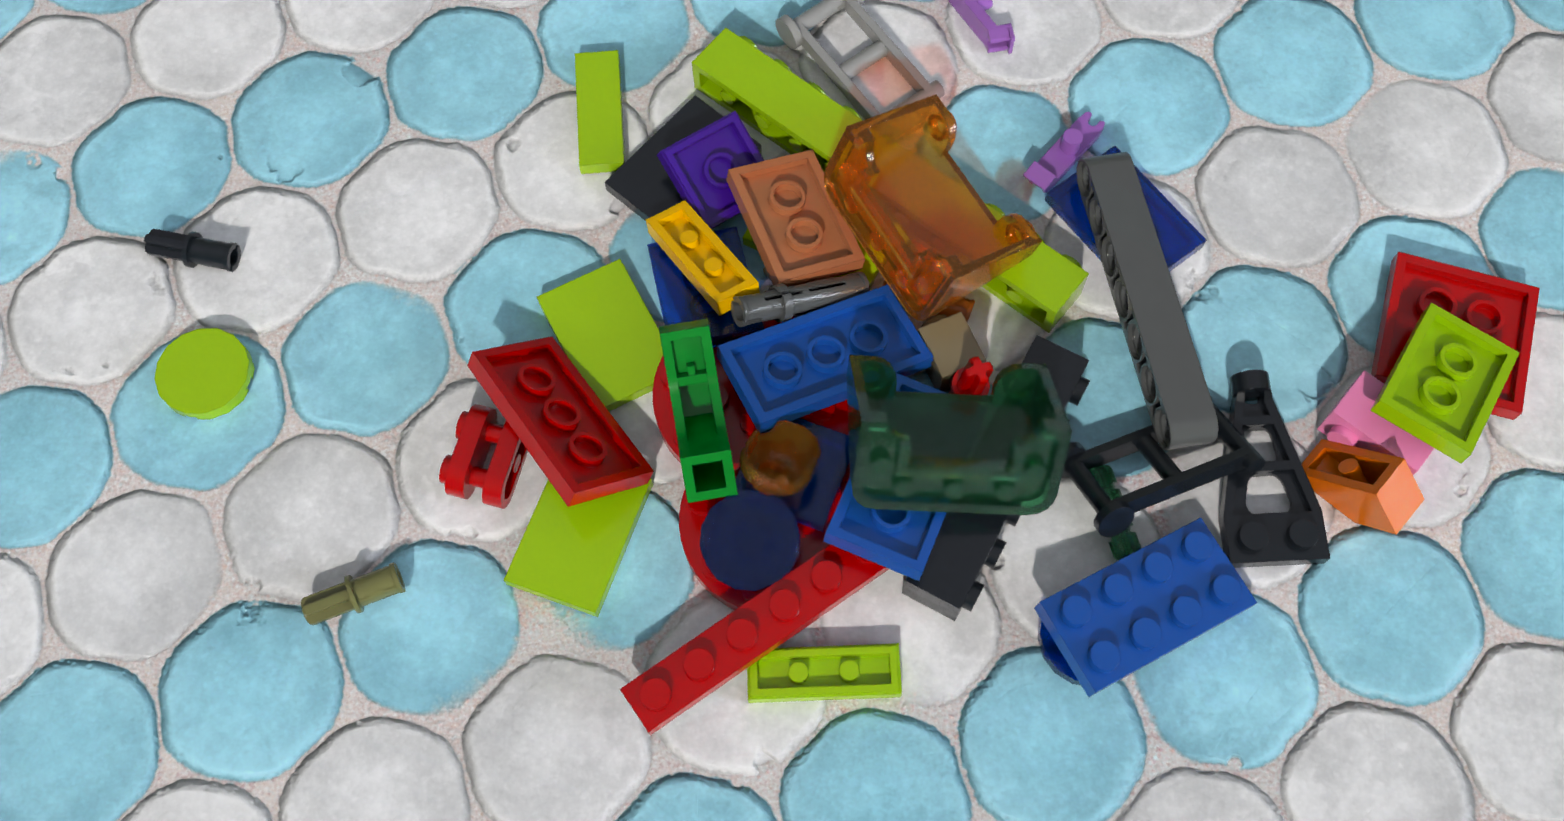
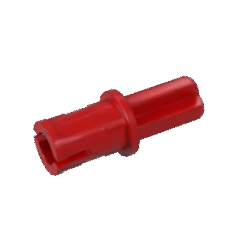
M979 356L970 358L966 366L957 370L952 377L951 390L948 394L975 405L983 401L989 393V377L994 371L991 362L982 363Z

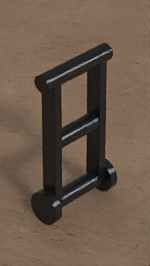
M1213 403L1218 419V438L1231 453L1182 472L1158 444L1153 425L1085 450L1079 442L1066 443L1056 449L1051 455L1049 467L1058 477H1070L1097 513L1094 518L1096 530L1103 537H1112L1129 527L1134 519L1135 512L1244 468L1249 473H1256L1264 467L1265 459ZM1139 451L1162 480L1112 500L1089 470Z

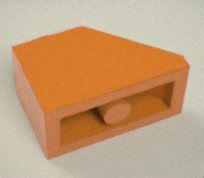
M1321 439L1301 463L1313 491L1357 524L1397 535L1424 501V497L1405 458Z

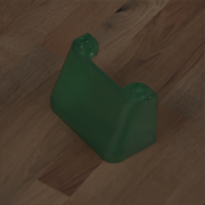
M849 355L846 380L850 479L853 496L859 504L866 508L882 510L1033 515L1047 510L1054 503L1058 494L1072 429L1046 364L1020 363L1012 364L1002 369L994 380L991 396L896 391V372L889 361L877 356Z

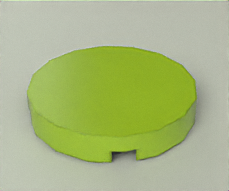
M199 328L182 334L166 347L157 362L154 379L159 396L177 414L196 417L198 420H210L229 413L244 400L249 392L247 387L250 383V378L253 379L255 368L250 352L233 334L218 328Z

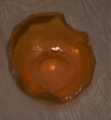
M779 420L773 429L767 433H760L758 430L753 431L742 448L739 463L745 479L760 493L767 496H790L803 491L808 486L817 470L822 451L818 438L805 426L788 420Z

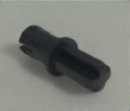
M151 229L149 234H146L144 237L145 252L147 254L183 261L186 267L194 268L199 264L234 272L241 258V249L237 243L206 239L198 232L192 231L185 235Z

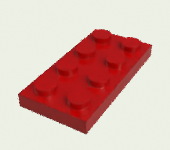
M552 336L472 352L467 364L468 368L568 507L648 484L654 470Z

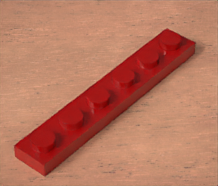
M829 545L626 684L620 691L651 736L889 569Z

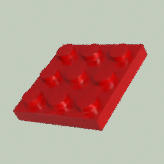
M1398 251L1391 261L1371 375L1385 384L1421 314L1430 303H1433L1519 352L1518 358L1491 412L1492 415L1515 420L1523 411L1540 288Z

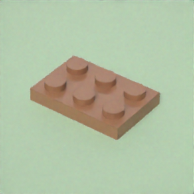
M813 149L728 169L726 181L773 285L783 283L787 287L850 273L863 268L865 257Z

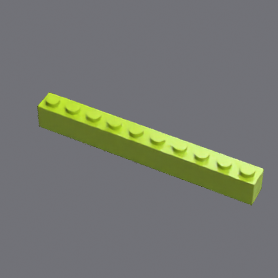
M725 27L692 61L694 87L729 112L736 111L742 121L788 153L795 154L813 149L827 180L1046 332H1051L1081 295L1089 273L1082 269L1077 260L1069 255H1061L1046 245L1036 232L1030 229H1023L1009 220L1005 213L996 205L986 204L975 197L962 182L944 176L934 169L925 157L910 153L897 144L896 140L888 132L875 129L863 121L854 109L849 106H841L829 98L817 84L813 82L807 83L792 73L791 69L783 61L772 59L758 50L749 38L745 36L739 37Z

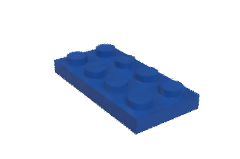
M889 285L721 344L717 348V358L758 433L892 383L896 373L907 377L931 368L934 358Z
M896 373L829 523L823 542L919 581L987 409Z
M1199 518L1040 601L1034 609L1087 696L1091 697L1248 610L1257 601L1202 518Z

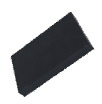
M695 95L605 181L606 190L645 221L682 202L683 199L658 159L657 154L668 146L724 116ZM752 138L759 152L762 153L761 144Z

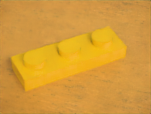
M686 200L646 219L648 233L719 316L731 310V301H734L733 297L760 293L759 282Z

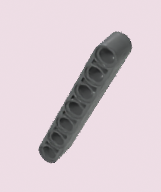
M1127 152L1080 158L1077 164L1078 188L1158 443L1165 451L1213 443L1218 437L1216 411L1131 156Z

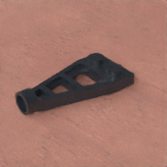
M1248 370L1236 373L1229 378L1232 395L1229 421L1243 436L1245 431L1265 430L1271 438L1276 460L1265 461L1264 467L1256 473H1249L1244 468L1223 477L1218 520L1223 551L1234 568L1324 564L1330 559L1322 510L1273 401L1269 374L1264 370ZM1257 400L1258 403L1248 404L1245 401ZM1227 447L1225 455L1231 453ZM1260 476L1276 477L1282 483L1289 499V511L1283 513H1251L1246 506L1247 484L1250 478Z

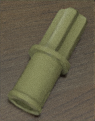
M393 562L389 566L354 579L351 575L345 576L343 583L304 597L301 600V609L307 622L310 625H316L353 610L359 614L364 611V606L397 593L406 592L399 568Z

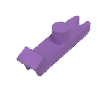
M948 0L985 45L987 53L1007 50L1008 54L1012 53L1015 35L1011 23L996 25L985 12L993 6L992 0Z
M1091 112L1084 113L1070 128L1065 130L1064 134L1038 162L1034 161L1023 176L1030 183H1034L1041 188L1044 193H1047L1099 138L1104 129L1105 122L1099 121L1097 125L1091 126L1088 124L1092 116Z

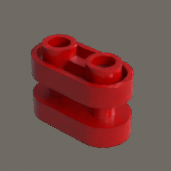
M474 404L469 412L463 411L458 419L456 426V438L458 440L453 454L447 455L442 462L439 481L445 484L447 495L463 499H469L476 487L483 488L482 501L484 504L505 509L513 496L528 450L507 421H505L504 426L497 424L496 409ZM492 443H495L497 445L489 468L484 469L483 466Z

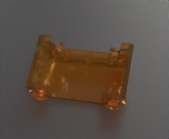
M937 94L848 125L824 172V185L830 200L904 309L917 321H923L939 314L1031 256L1042 242L1032 224L1017 213L1007 214L997 221L948 152L956 138L957 124L954 116L947 110Z

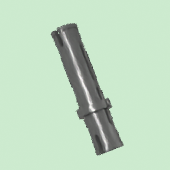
M861 271L787 287L783 283L771 285L768 291L733 297L734 301H731V312L736 325L739 327L773 319L777 322H785L791 320L793 315L816 311L870 291V285L866 275Z

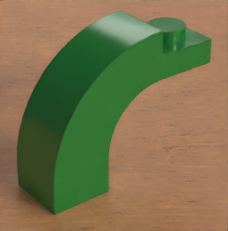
M708 318L659 326L687 501L692 503L738 495Z

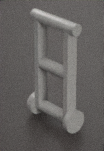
M823 0L793 20L788 15H783L776 19V29L783 42L792 50L802 46L867 123L877 130L890 132L945 95L943 86L937 80L929 83L862 7L864 0ZM843 8L870 38L873 44L838 66L808 30ZM886 57L917 93L881 116L850 79Z

